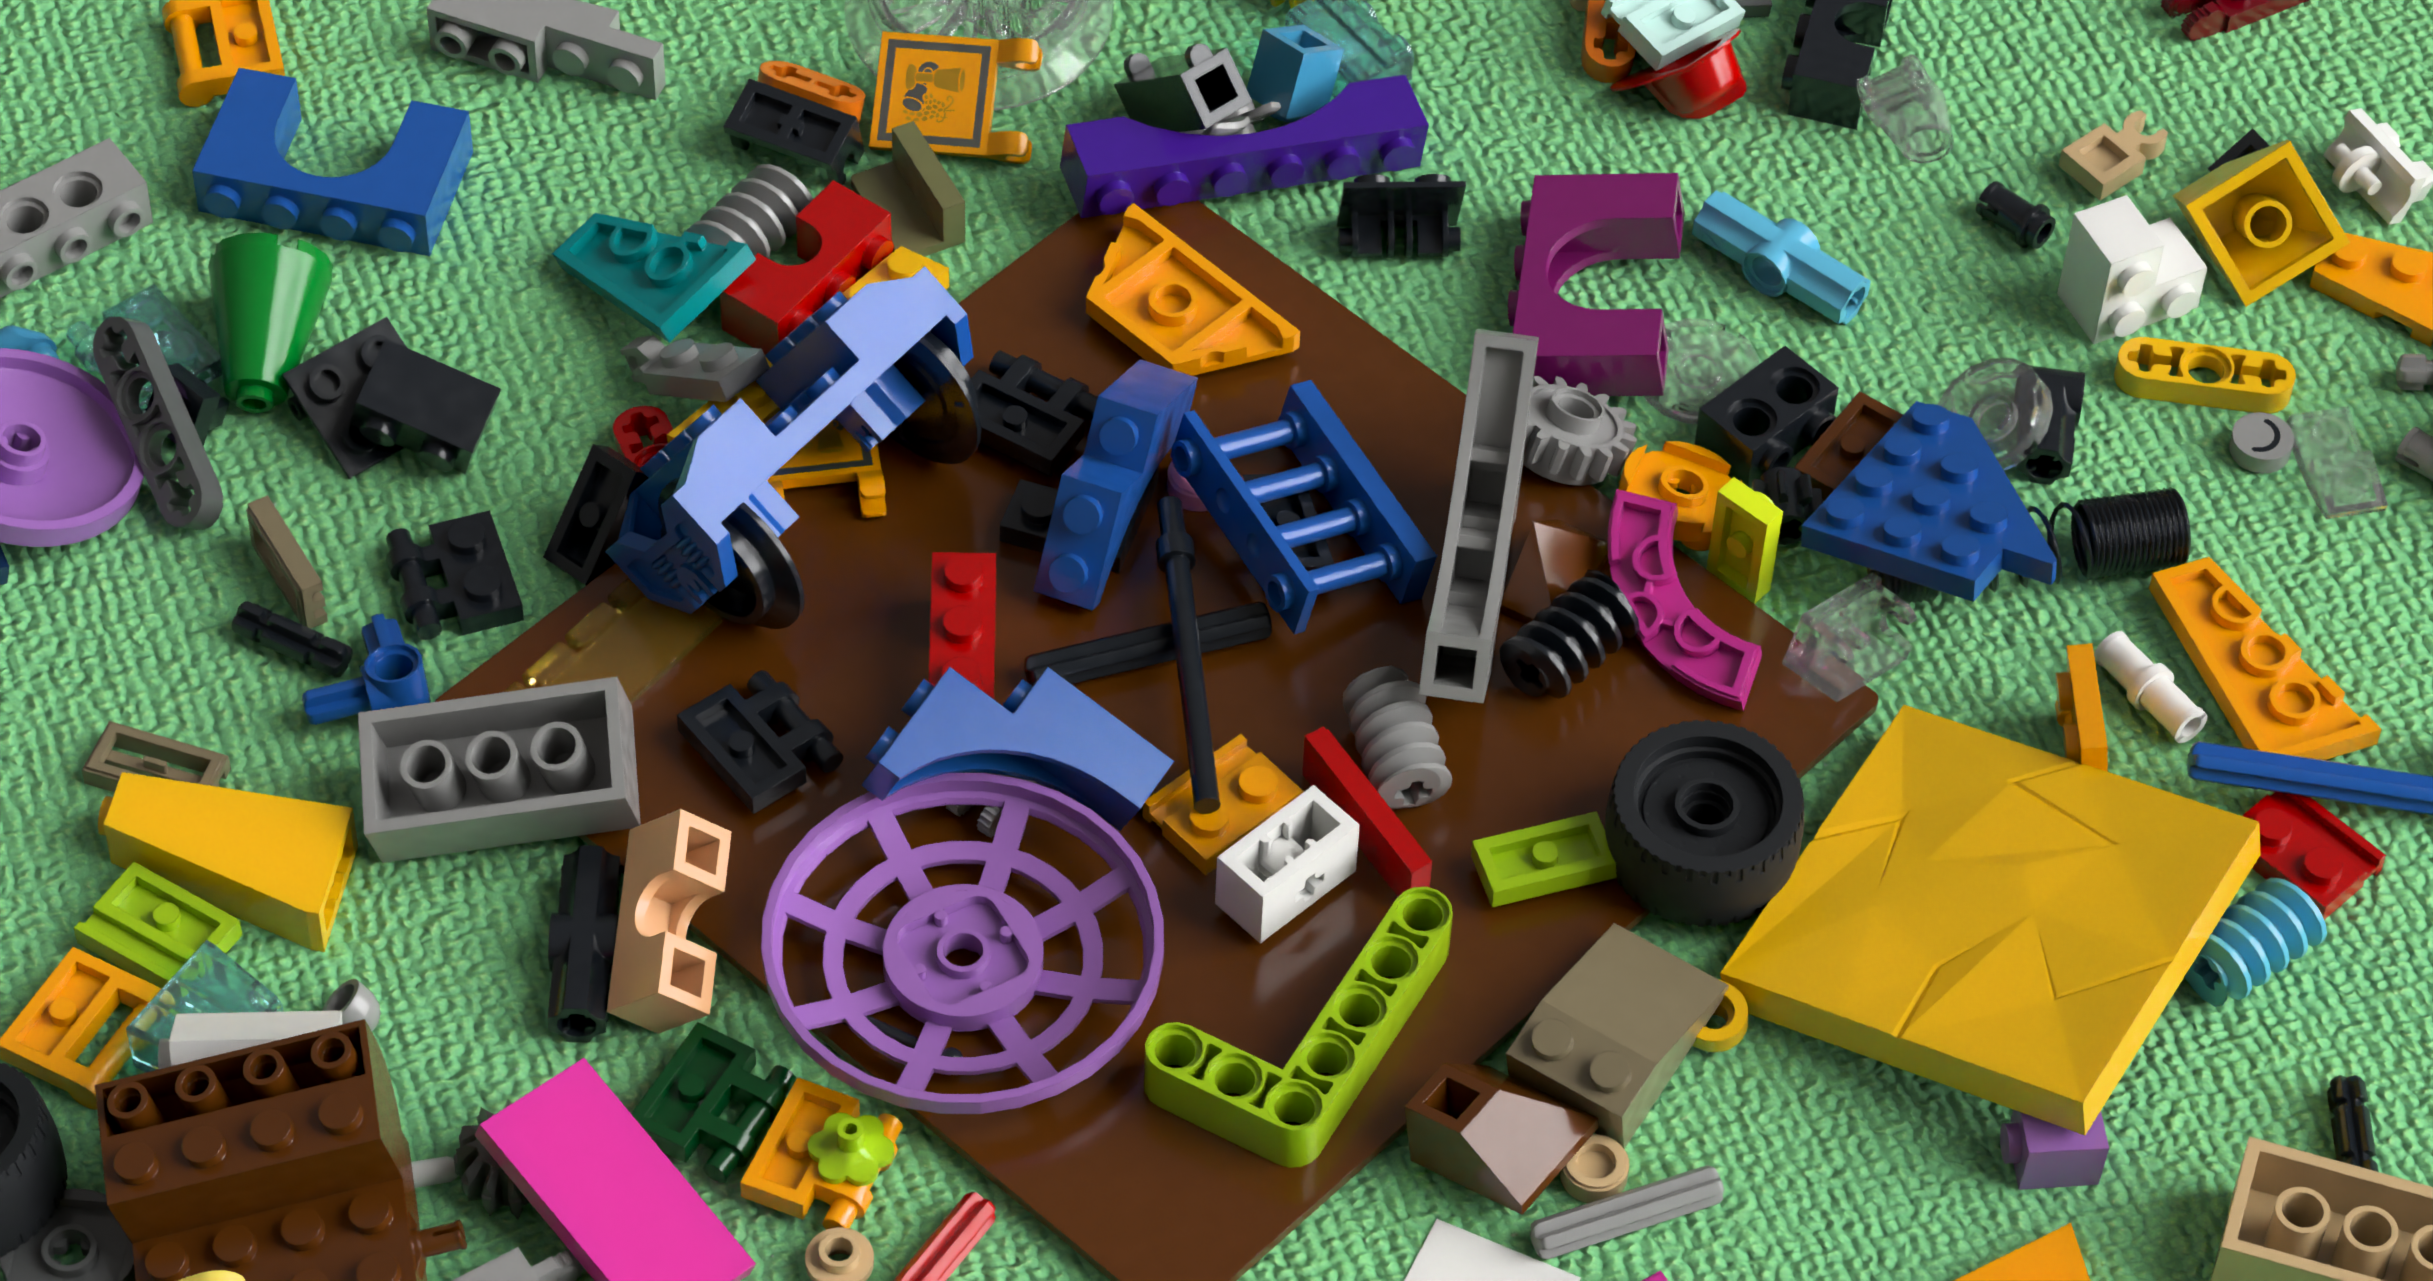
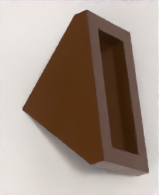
M1558 519L1533 522L1503 595L1500 613L1524 624L1532 622L1541 609L1549 607L1556 596L1567 592L1570 585L1575 580L1584 577L1588 569L1598 571L1602 569L1608 560V541Z

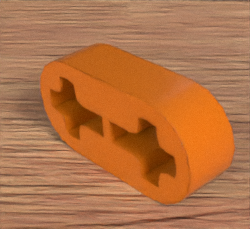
M1587 0L1581 49L1582 67L1594 80L1604 83H1615L1631 72L1636 50L1618 32L1620 25L1614 18L1609 17L1606 19L1601 14L1606 0ZM1605 39L1615 40V59L1604 58L1602 48Z
M767 61L760 65L757 77L758 82L855 116L860 124L866 95L859 87L789 62Z

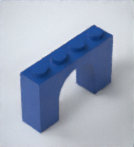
M238 68L192 170L198 212L213 214L221 218H234L270 225L278 229H291L327 236L340 241L348 240L384 247L396 252H410L425 256L431 255L473 154L469 111L411 100L390 150L380 161L366 170L348 176H315L294 168L284 160L302 120L296 78Z

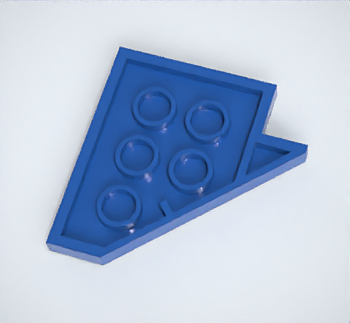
M1916 401L1802 525V547L1972 602L1976 600L2001 570L2052 585L2056 579L2057 559L1973 418L1948 411L1946 408L1936 404H1925Z

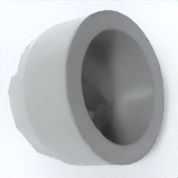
M357 979L348 980L338 987L322 1009V1011L342 1010V1024L365 1019L371 1031L378 1026L381 1015L378 1000Z

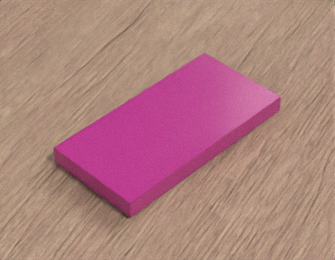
M582 1058L482 1122L475 1133V1137L594 1281H741L751 1274L756 1265L753 1259L585 1058Z

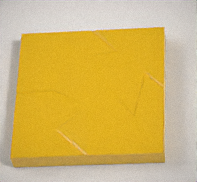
M1903 705L1819 827L1814 839L1809 842L1798 858L1787 883L1767 903L1720 972V977L1722 981L1733 985L1743 994L1747 1002L1748 1014L2086 1135L2261 855L2259 821L2086 764H2078L2074 760Z

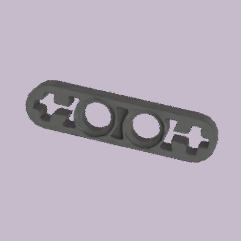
M120 316L110 317L104 320L96 330L93 338L94 358L160 512L166 522L174 527L205 530L211 527L220 516L223 508L222 489L157 339L149 325L140 320ZM150 381L154 390V399L151 407L147 412L143 413L139 405V394L142 387ZM172 433L176 440V452L174 458L166 465L162 459L161 448L164 439L168 434Z

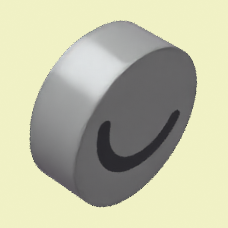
M2263 412L2244 415L2235 423L2229 442V452L2233 460L2248 471L2262 474L2276 472L2282 469L2290 459L2294 444V434L2290 426L2275 415Z

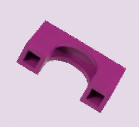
M1678 173L1534 175L1531 200H1523L1521 203L1520 222L1522 235L1526 236L1525 245H1516L1514 253V271L1516 280L1520 281L1519 290H1510L1508 296V319L1510 326H1514L1513 334L1539 337L1534 376H1540L1548 384H1553L1556 376L1562 377L1567 386L1574 388L1582 382L1587 384L1588 393L1593 396L1603 393L1608 396H1664L1669 347L1662 309H1589L1565 301L1558 295V292L1571 276L1595 263L1619 259H1680L1685 212Z

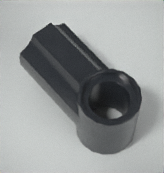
M2030 365L2022 366L2015 415L2017 420H2021L2016 470L2024 473L2030 482L2051 485L2055 480L2069 477L2073 464L2075 427H2078L2084 395V372Z

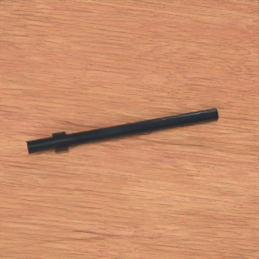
M1168 496L1160 499L1157 503L1161 534L1155 544L1159 569L1166 575L1194 809L1199 813L1209 814L1220 808V798L1191 569L1196 564L1193 538L1186 533L1182 501L1177 497Z

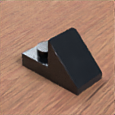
M593 444L543 558L584 585L589 584L614 565L615 562L605 551L619 538L630 494L648 478L640 470L641 467L608 446Z

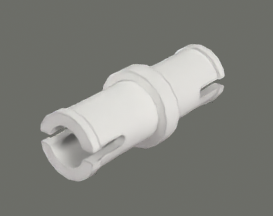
M2116 631L2110 634L2098 645L2094 653L2095 661L2101 667H2104L2127 690V700L2140 711L2147 710L2171 733V736L2178 743H2185L2191 740L2203 729L2208 718L2205 711L2197 707L2173 683L2174 675L2164 664H2154L2130 641L2123 631Z

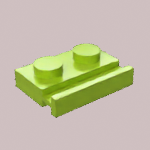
M134 861L92 907L94 913L85 923L79 921L74 927L78 944L131 974L158 986L181 1002L188 998V989L197 979L202 981L242 936L239 919Z

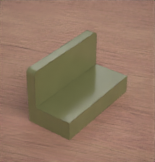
M914 121L892 128L893 161L852 175L851 188L855 193L891 212L893 252L900 246H903L925 257L964 243L965 201Z

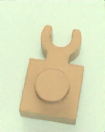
M2142 110L2136 111L2125 118L2123 128L2116 133L2103 123L2062 149L2059 167L2101 201L2143 174L2145 161L2158 157L2164 151L2168 132L2165 129H2161L2149 136L2140 134L2144 129L2147 114Z

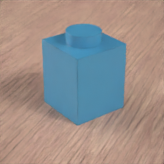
M1304 24L1263 29L1247 91L1252 99L1262 105L1270 102H1279L1281 105L1280 110L1270 115L1277 120L1294 122L1299 120L1300 117L1309 116L1330 102L1344 48Z

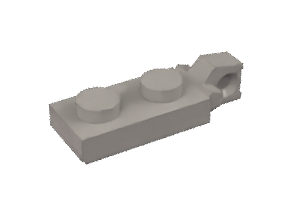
M653 335L637 337L620 350L621 354L625 355L633 375L631 377L633 381L644 383L649 394L727 402L770 368L762 349L737 347L728 342L716 345L696 343L692 339H682L665 346Z

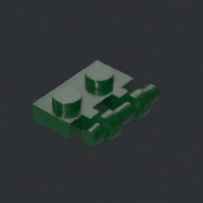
M697 1022L631 1114L662 1152L684 1163L689 1160L700 1143L713 1149L714 1152L705 1163L703 1169L711 1179L724 1183L736 1167L746 1166L757 1149L756 1138L768 1122L773 1123L787 1094L796 1081V1076L789 1069L781 1065L774 1066L765 1080L751 1074V1071L756 1066V1050ZM731 1099L746 1106L734 1124L718 1118Z

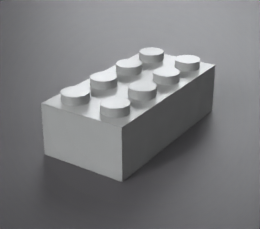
M617 677L358 713L364 835L382 863L631 829L641 825L633 710Z

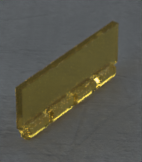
M628 577L608 595V602L611 606L603 602L599 603L565 635V640L569 647L562 642H557L522 674V680L527 687L519 682H513L504 692L617 677L633 706L723 622V617L711 611L704 604L692 614H688L652 601Z

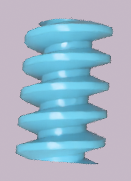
M2269 878L2258 884L2254 891L2241 896L2236 904L2228 906L2186 973L2185 978L2191 988L2203 1000L2214 1007L2224 1005L2227 996L2237 1000L2246 998L2250 995L2252 985L2260 986L2269 981L2271 972L2278 973L2287 968L2290 959L2295 960L2306 954L2308 945L2316 946L2325 940L2327 930L2324 918L2312 899L2298 886L2284 879Z

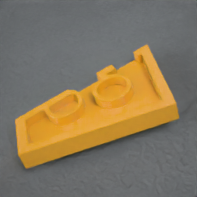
M2345 233L2350 243L2314 265L2309 287L2373 319L2385 315L2411 328V338L2431 347L2433 344V252Z

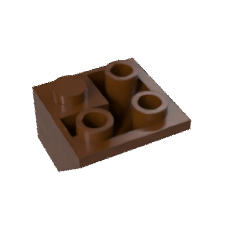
M1443 1063L1404 1106L1410 1159L1412 1162L1521 1215L1526 1212L1599 1128L1597 1117L1487 1065Z

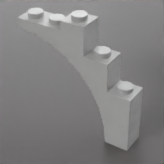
M1476 329L1453 491L1436 592L1426 632L1418 695L1484 703L1492 672L1499 612L1504 595L1511 536L1517 513L1539 337Z

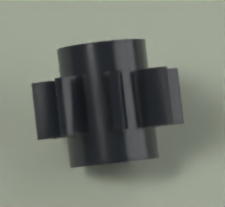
M1776 467L1769 469L1759 479L1752 481L1753 490L1765 494L1772 500L1775 506L1783 511L1778 545L1797 543L1801 541L1802 525L1823 503L1822 491L1819 488H1812L1809 474L1803 475L1795 468Z

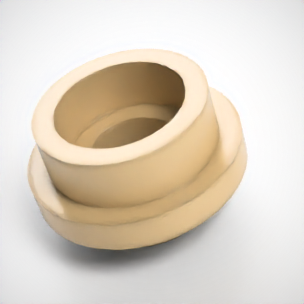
M843 1227L831 1228L819 1233L810 1241L805 1252V1267L812 1281H866L873 1271L874 1252L869 1240L858 1231ZM835 1254L850 1256L843 1261H834L829 1258V1256Z

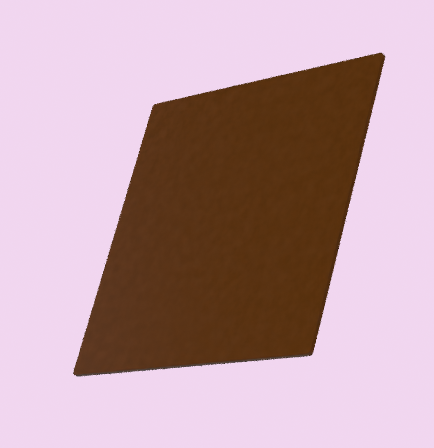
M1199 200L1172 206L1142 209L1300 330V346L1294 352L1194 375V377L1198 378L1190 411L1195 410L1213 437L1230 434L1278 421L1290 385L1312 380L1437 555L1422 599L1400 604L1387 584L1379 578L1317 595L1305 632L1294 635L1279 612L1274 611L1270 607L1265 592L1209 511L1196 512L1183 508L1186 533L1193 538L1196 564L1191 569L1196 616L1260 601L1266 604L1272 620V633L1266 639L1201 654L1214 752L1239 734H1242L1247 739V746L1256 754L1262 752L1305 792L1311 785L1302 775L1304 737L1324 726L1326 730L1329 729L1366 776L1361 765L1362 757L1355 746V736L1349 726V716L1343 706V693L1349 683L1361 674L1386 666L1403 669L1408 675V681L1420 684L1426 632L1436 592L1450 510L1466 394ZM1078 212L958 303L967 313L974 357L964 368L970 378L978 370H981L1001 379V377L989 372V365L997 351L1001 350L1016 358L1024 354L1040 362L1043 371L1061 380L1066 381L1072 377L1088 385L1089 393L1098 397L1140 359L1146 361L1086 314L1087 293L1095 276L1103 271V259L1111 242L1116 243L1123 227L1125 212L1081 218ZM1032 392L1030 393L1031 395H1033V396H1035V397H1037V398H1040V399H1042V400H1044V401H1046V402L1049 401V400L1044 399V398H1042V397H1040V396H1038V395H1036V394H1034V393H1032ZM1080 415L1077 416L1085 420L1084 437L1052 477L982 443L979 444L976 452L967 460L958 464H941L915 454L888 435L880 443H877L885 481L886 516L862 517L857 481L783 489L785 501L799 515V518L778 539L793 560L804 590L803 611L792 625L782 629H769L755 624H738L717 615L704 604L692 614H688L648 599L615 563L443 693L435 702L617 677L633 710L641 825L682 809L732 832L725 892L704 901L694 913L688 928L768 994L761 954L762 919L770 889L787 856L813 827L839 807L869 792L861 785L875 765L865 757L888 726L898 733L902 731L911 718L901 711L902 707L924 678L929 681L932 552L996 553L994 700L1003 705L1023 678L1027 681L1024 671V660L1028 655L1171 622L1166 575L1158 567L1155 544L1161 536L1157 503L1160 499L1169 496L1167 491V473L1172 461L1170 456L1172 448L1159 464L1158 484L1120 573L1110 571L1100 604L1093 611L1034 592L1042 553L1000 541V523L1019 480L1022 479L1058 489L1062 473L1084 455L1092 421ZM1285 445L1230 459V462L1241 477L1247 474L1279 473L1302 466L1292 450L1288 449ZM1523 465L1504 593L1533 522L1558 519L1608 541V526L1613 501L1591 485L1576 486L1555 482L1538 475ZM1316 489L1309 490L1317 515L1333 511V508L1322 493ZM1347 533L1326 539L1334 564L1365 555L1355 539ZM1674 545L1673 559L1677 576L1692 605L1698 608L1715 625L1729 634L1761 646L1762 657L1744 711L1714 702L1678 682L1657 664L1642 647L1636 636L1626 640L1622 638L1623 644L1620 650L1613 654L1605 653L1606 659L1599 668H1588L1589 674L1582 683H1571L1572 689L1566 697L1557 699L1545 692L1540 697L1527 695L1515 687L1506 675L1500 661L1499 652L1503 642L1516 636L1524 623L1499 612L1492 672L1484 703L1426 696L1425 704L1433 715L1432 725L1439 734L1438 745L1445 753V766L1452 775L1451 787L1443 796L1431 803L1413 808L1392 809L1432 860L1430 888L1440 891L1452 904L1453 918L1449 954L1446 962L1320 1155L1312 1163L1293 1168L1278 1165L1155 1105L1149 1100L1144 1090L1145 1043L1148 1035L1156 1027L1165 1023L1180 1022L1191 1025L1283 1069L1396 900L1397 895L1358 847L1356 871L1260 944L1215 904L1217 868L1205 876L1162 835V829L1154 821L1149 823L1143 818V806L1121 831L1114 827L1141 858L1156 887L1164 919V960L1157 993L1138 1030L1122 1050L1092 1076L1050 1098L1020 1108L984 1114H939L910 1108L904 1109L1111 1281H1237L1407 1129L1404 1106L1443 1063L1481 1064L1528 1021L1540 1001L1613 923L1630 931L1651 912L1641 907V904L1633 901L1632 897L1629 894L1627 895L1624 888L1618 884L1617 878L1492 908L1471 858L1472 841L1596 811L1605 830L1606 808L1611 785L1626 753L1630 752L1631 747L1635 744L1637 745L1639 740L1643 737L1646 738L1649 733L1683 721H1721L1725 724H1734L1740 728L1744 727L1750 732L1753 731L1761 738L1767 739L1770 744H1774L1777 750L1782 752L1785 758L1790 761L1792 768L1797 773V778L1801 779L1875 713L1879 700L1878 695ZM1608 559L1600 572L1612 579ZM1176 660L1072 684L1174 761L1150 796L1189 770ZM765 670L776 682H785L791 687L800 699L798 706L811 720H821L834 736L832 743L843 754L844 758L839 767L829 773L823 772L814 761L800 760L806 766L807 783L753 814L678 731L677 714L729 684L746 700L753 696L747 688L749 679L755 673ZM766 723L779 738L788 733L779 723ZM946 805L913 810L895 816L911 849L947 841H981L992 843L994 836L990 838L977 830V820L980 818L984 807H986L984 805H974L960 817L946 809ZM1029 815L1018 850L1029 853L1053 866L1069 879L1079 892L1112 871L1106 861L1079 838L1048 821ZM869 827L850 837L826 856L807 878L799 894L835 910L840 900L857 880L876 865L886 861L871 828ZM630 829L578 836L588 845L603 846L610 854L620 856L621 873L624 874ZM947 864L923 869V872L933 889L955 884L978 885L985 865ZM1011 872L1004 893L1022 904L1033 918L1060 904L1056 898L1040 885L1022 875ZM898 881L889 884L875 895L861 910L856 919L887 929L897 912L909 902ZM1127 892L1094 913L1103 942V972L1101 978L1140 980L1143 969V935L1136 908ZM788 918L783 935L782 965L788 994L794 1007L831 999L827 991L823 972V942L826 934ZM1074 925L1043 942V970L1081 976L1083 970V950L1079 933ZM848 943L845 944L843 969L850 993L885 982L882 955ZM962 948L950 952L945 958L954 965L969 966L976 963L981 956L977 952ZM1391 976L1385 977L1388 979H1394V977ZM1034 995L1027 1006L1014 1017L1028 1037L1033 1039L1057 1021L1069 1006L1071 1000ZM1092 1003L1088 1013L1074 1031L1053 1049L1044 1053L1043 1056L1058 1073L1081 1061L1113 1035L1124 1021L1131 1005ZM899 1005L869 1015L919 1038L925 1023L909 1015ZM838 1023L811 1029L813 1033L857 1069L870 1076L897 1084L906 1065L895 1062L872 1049L854 1034L848 1026ZM1352 1024L1355 1027H1366L1360 1024ZM988 1028L975 1031H952L945 1048H957L961 1051L963 1057H978L1004 1051ZM1168 1065L1167 1067H1171V1068H1181V1067H1183V1066H1179V1065ZM1017 1066L1003 1071L979 1075L933 1073L925 1091L939 1094H983L1019 1088L1030 1084V1082ZM1318 1073V1074L1323 1075V1076H1333V1075H1334V1074H1331V1073ZM1237 1093L1225 1094L1232 1097L1242 1096L1241 1094ZM1294 1121V1122H1285V1124H1289V1125H1292V1126H1293V1125H1302V1123H1298V1122H1295V1121Z

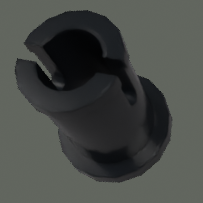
M1999 181L1989 184L1979 197V200L1988 205L1985 206L1982 203H1978L1976 205V213L1981 217H1986L2014 235L2015 243L2022 248L2031 246L2034 249L2042 247L2054 231L2056 220L2050 216V209L2044 204L2034 206L2007 189Z

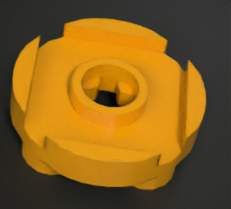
M1665 441L1662 451H1651L1645 453L1647 445L1635 449L1625 462L1618 489L1677 503L1678 517L1673 540L1681 541L1682 544L1692 550H1709L1718 490L1731 480L1728 476L1731 465L1716 453L1687 442ZM1677 489L1685 490L1689 492V494L1680 493L1677 491Z

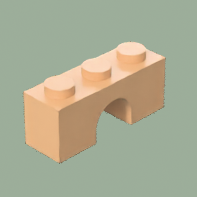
M682 809L630 829L607 1004L608 1013L657 1034L710 1015L717 953L686 940L689 923L699 906L707 899L725 892L731 831Z

